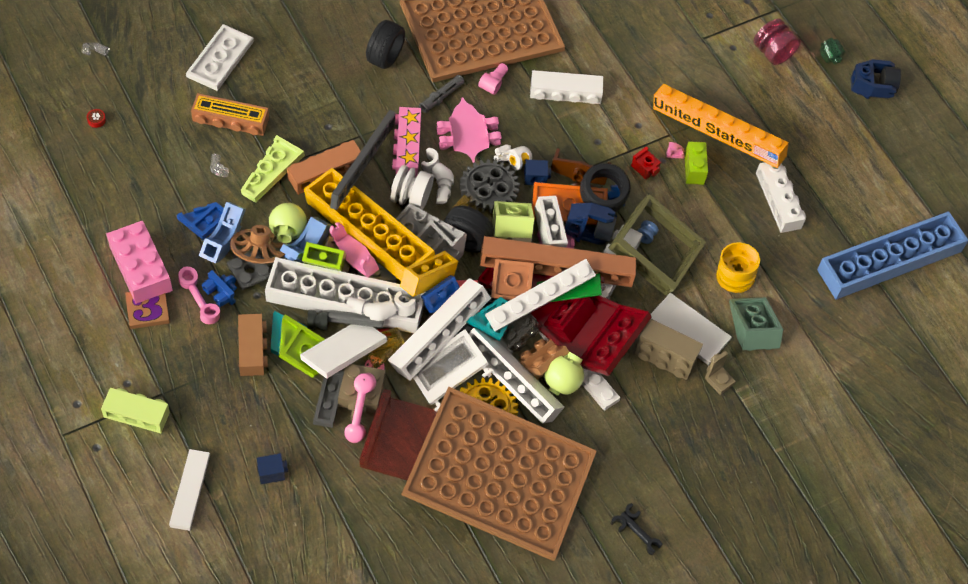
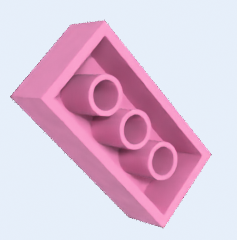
M143 221L106 233L110 249L135 304L173 291L170 277Z

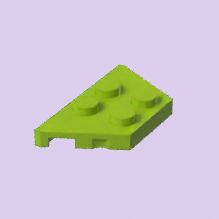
M285 314L282 318L279 357L314 378L320 373L302 361L300 354L325 339Z

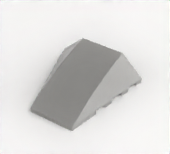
M410 203L396 218L403 226L435 251V255L446 251L456 260L463 256L467 236L465 232Z

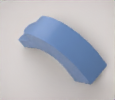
M310 217L300 237L292 244L282 245L280 251L285 253L284 258L303 263L302 258L306 242L323 245L330 233V227L333 225L319 217Z

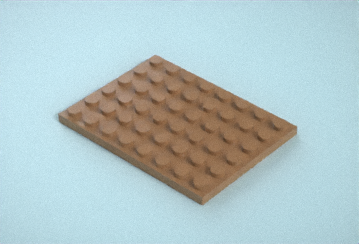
M400 0L401 8L432 83L454 78L456 75L462 76L496 68L501 63L508 65L565 50V45L544 0Z
M448 386L401 495L554 561L597 451Z

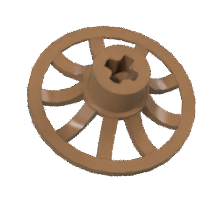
M255 225L251 229L237 232L231 238L230 247L236 256L245 261L268 264L273 263L275 257L270 258L268 256L267 248L277 258L282 259L285 253L276 251L273 247L281 248L283 244L287 243L273 242L277 237L267 226ZM251 232V235L247 236L245 233ZM241 236L244 241H237L236 239ZM246 245L244 248L240 250L236 248V246ZM254 246L250 257L244 255ZM259 248H261L264 259H256Z

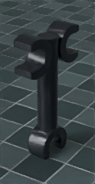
M630 503L621 515L612 518L610 524L613 525L615 522H620L622 526L618 529L619 533L623 532L627 525L647 545V552L653 555L655 550L651 545H656L660 549L663 544L657 538L652 539L634 521L639 518L641 512L630 513L629 510L633 507V504Z

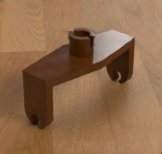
M557 148L552 161L551 171L571 178L574 182H582L585 173L592 165L582 161L559 158L561 149ZM595 178L590 183L605 185L607 178Z

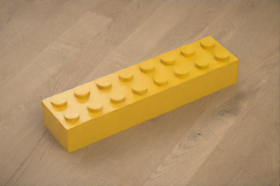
M333 168L304 188L306 201L311 207L335 227H337L335 223L340 222L347 234L363 244L371 256L400 281H402L406 267L435 255V251L355 186L352 187L337 210L330 208L332 193L343 178Z

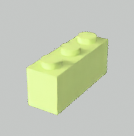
M110 388L101 408L104 418L157 433H162L170 414L169 406L165 401L149 399L143 394H131L121 388Z

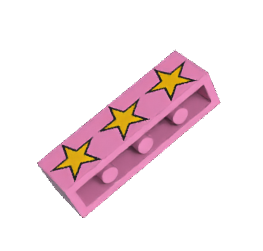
M399 107V114L395 115V125H398V129L394 130V140L398 141L393 147V155H397V159H393L392 170H396V174L402 165L408 166V171L410 168H415V177L418 176L421 108Z

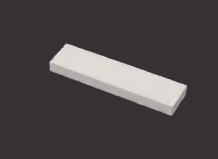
M189 450L169 523L171 528L191 530L210 458L209 452Z

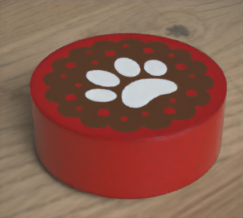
M100 109L89 111L87 114L88 124L94 128L103 126L106 122L105 113Z

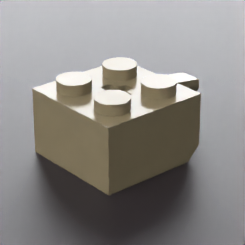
M355 364L345 367L338 396V407L352 410L351 421H353L358 392L354 387L355 378L363 373H370L375 377L376 386L371 392L366 393L363 412L377 414L385 384L386 370Z

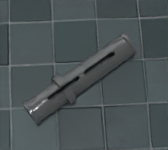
M456 75L455 78L438 91L432 92L430 97L419 104L421 110L427 113L434 106L440 105L443 99L465 83L463 77Z

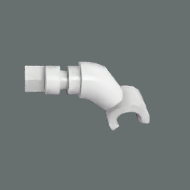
M427 148V157L432 161H423L421 167L424 172L432 173L437 179L436 204H444L451 196L450 189L454 185V175L449 168L439 162L437 151L433 148Z
M399 291L394 297V302L390 300L366 304L364 300L349 297L346 304L354 306L355 313L361 315L365 313V316L370 317L371 320L384 321L396 313L402 317L412 315L415 312L416 299L403 303L402 293Z

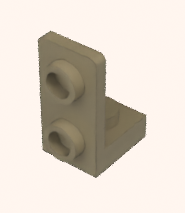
M727 351L715 354L710 359L711 363L706 369L705 379L719 395L731 388L736 382L723 368L729 354Z

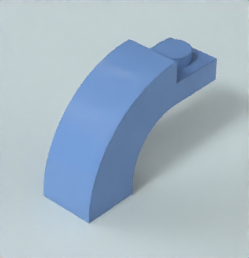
M226 202L216 229L203 242L199 253L200 257L218 263L227 255L231 249V238L241 230L242 226H240V223L245 213V208L231 202Z

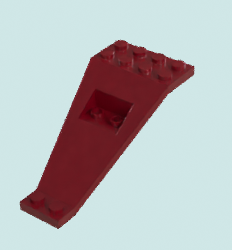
M487 267L477 279L478 283L483 287L492 289L494 268ZM533 273L531 289L537 286V282L547 281L554 276ZM600 295L549 302L523 316L544 336L552 340L555 345L566 346L571 353L583 359L581 362L582 368L607 376L611 374L652 318L648 311L620 305Z

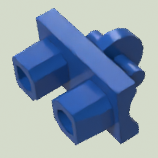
M211 270L208 273V279L202 284L203 290L208 295L215 290L219 292L213 296L214 301L219 307L227 303L233 305L236 302L233 298L235 295L233 291L237 289L234 285L236 278L233 275L226 277L224 274L219 277Z

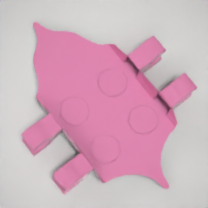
M461 98L460 104L454 108L449 121L437 122V135H443L451 131V136L439 137L440 150L453 146L454 151L467 154L472 162H475L477 153L489 148V143L492 145L501 144V132L488 133L487 129L491 131L498 130V117L485 118L472 105L468 104L464 98Z

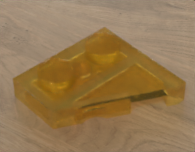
M397 327L381 332L387 337V342L367 354L373 368L381 366L404 344V339Z

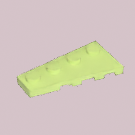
M276 135L273 145L268 147L265 157L257 164L258 168L255 172L251 173L242 187V195L256 203L287 173L288 167L298 163L305 156L304 151Z

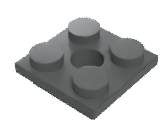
M258 250L256 259H264ZM250 251V252H248V253H246V254H244V255L250 257L251 254H252V251ZM239 257L226 262L242 290L268 279L271 273L267 264L252 263ZM248 268L255 270L253 273L245 272Z

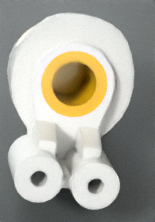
M506 144L495 149L496 155L494 160H497V163L509 161L512 168L517 171L522 166H525L526 160H532V153L525 146L511 149V145Z

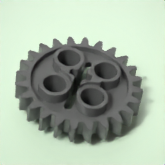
M487 159V163L480 160L479 165L473 162V168L468 166L467 171H463V177L460 179L461 196H464V202L469 201V207L476 205V210L482 208V213L489 209L490 214H492L494 201H516L517 195H519L520 183H518V176H515V171H510V166L504 168V162L498 165L497 160L493 163H490L489 159Z

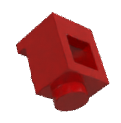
M647 146L633 156L631 167L645 180L651 176H656L660 171L661 164L648 151L649 148Z

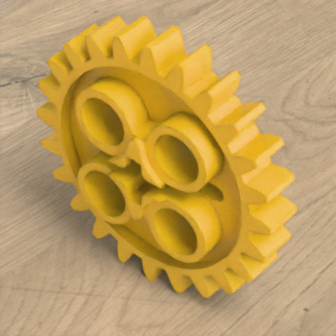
M482 378L481 383L474 379L473 385L467 382L466 388L461 387L460 392L495 407L502 406L504 408L502 410L516 416L518 415V403H515L516 396H511L512 392L510 390L506 391L505 385L499 386V380L494 384L492 383V378L488 382H485V379ZM481 394H486V395H488L489 397L483 398V397H481L480 395H481Z

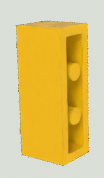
M443 251L410 265L404 270L400 287L415 297L430 290L450 275L454 276L459 261L446 251Z

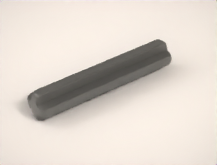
M332 310L328 312L327 320L329 322L378 328L383 327L384 321L371 320L365 314Z

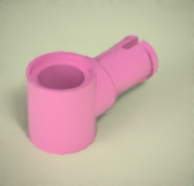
M501 63L494 72H490V74L484 73L478 86L495 95L501 87L502 77L508 72L507 65Z

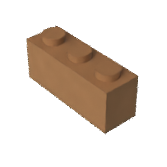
M262 314L238 315L240 376L264 375V368L268 367V357L264 356V350H267V338H263V333H267V322L263 321Z

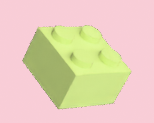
M494 201L492 219L494 237L507 239L508 237L532 239L534 225L532 204Z

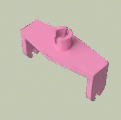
M336 222V228L330 227V234L339 250L346 252L345 260L347 263L369 278L379 270L375 259L363 244L347 234L340 222Z

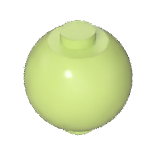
M282 203L276 206L269 217V227L281 243H290L291 240L300 237L307 225L304 211L293 203Z
M570 351L567 356L555 358L545 372L546 384L550 386L548 390L558 396L560 393L568 395L577 391L584 380V370L581 366L583 359Z

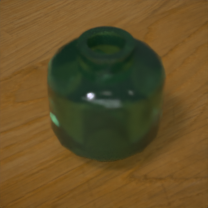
M829 38L821 43V48L819 49L826 63L833 62L834 65L843 60L842 56L845 54L840 41Z

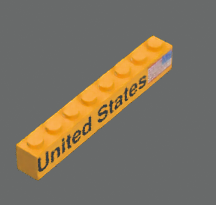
M663 84L654 94V110L778 168L787 157L789 142L666 84Z

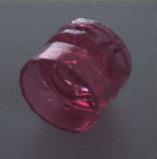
M780 18L764 25L753 40L754 45L765 54V57L772 65H779L788 60L797 51L801 43L796 34L789 31V27Z

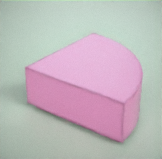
M669 142L666 156L668 158L684 159V148L677 143Z

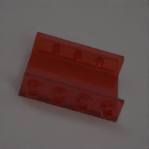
M384 389L360 456V467L408 480L437 412L430 408L391 398L392 391Z

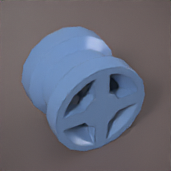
M645 220L637 231L643 234L641 242L650 244L653 241V236L658 233L659 229L653 222Z

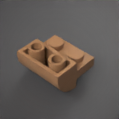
M540 339L534 343L532 349L521 353L518 361L538 380L545 374L555 358L566 356L569 350L566 346L555 345L552 340Z

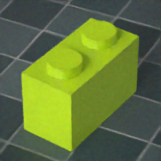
M688 142L685 151L686 184L704 185L708 174L706 142Z
M306 242L302 262L342 272L346 252Z

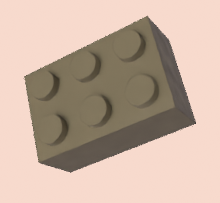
M650 319L639 338L635 355L641 360L649 361L658 368L673 373L678 378L687 380L697 362L703 344Z

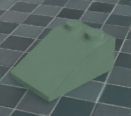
M766 297L729 300L737 339L743 350H771L780 348L783 328Z

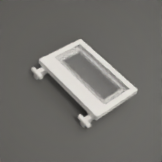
M465 329L453 337L413 379L429 404H436L437 407L434 410L437 412L440 407L438 400L444 397L448 386L455 389L481 369L485 372L482 374L484 378L486 376L490 377L494 370L492 368L488 370L486 367L489 364Z

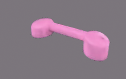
M183 267L178 274L179 284L181 287L190 290L199 305L201 321L205 324L216 323L220 318V308L216 304H207L196 287L198 282L197 271L192 267Z
M370 373L360 374L354 381V387L358 392L352 424H349L344 431L346 439L352 443L362 441L366 435V430L360 422L366 393L371 392L376 386V379Z

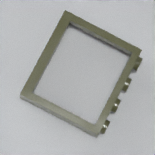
M649 194L640 201L608 248L616 255L635 257L636 272L666 296L676 289L706 241ZM643 209L690 248L671 278L623 239Z

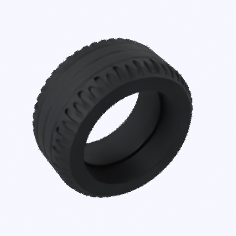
M390 20L381 21L369 39L366 48L367 61L382 69L391 67L403 47L405 40L404 28Z
M600 163L592 166L585 173L580 185V195L584 203L602 205L611 208L614 212L624 206L631 190L630 180L624 170L611 163ZM599 177L609 178L617 184L620 196L613 200L601 199L593 193L590 182Z
M460 205L453 207L443 221L467 234L464 250L468 252H481L484 236L493 237L494 229L489 219L478 210L469 206Z

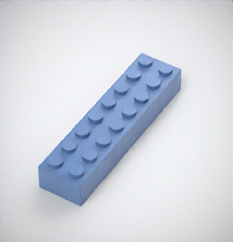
M948 211L824 257L817 270L836 300L962 252L968 239Z

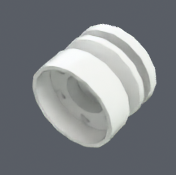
M402 165L392 184L391 202L397 203L399 200V204L403 206L407 199H409L410 204L423 210L432 189L434 175L420 171L418 176L415 177V168H410L408 171V166Z

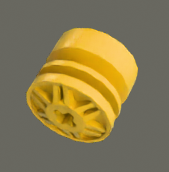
M737 242L727 245L722 250L716 272L717 282L722 288L729 292L742 293L754 285L760 264V256L756 249L749 244Z

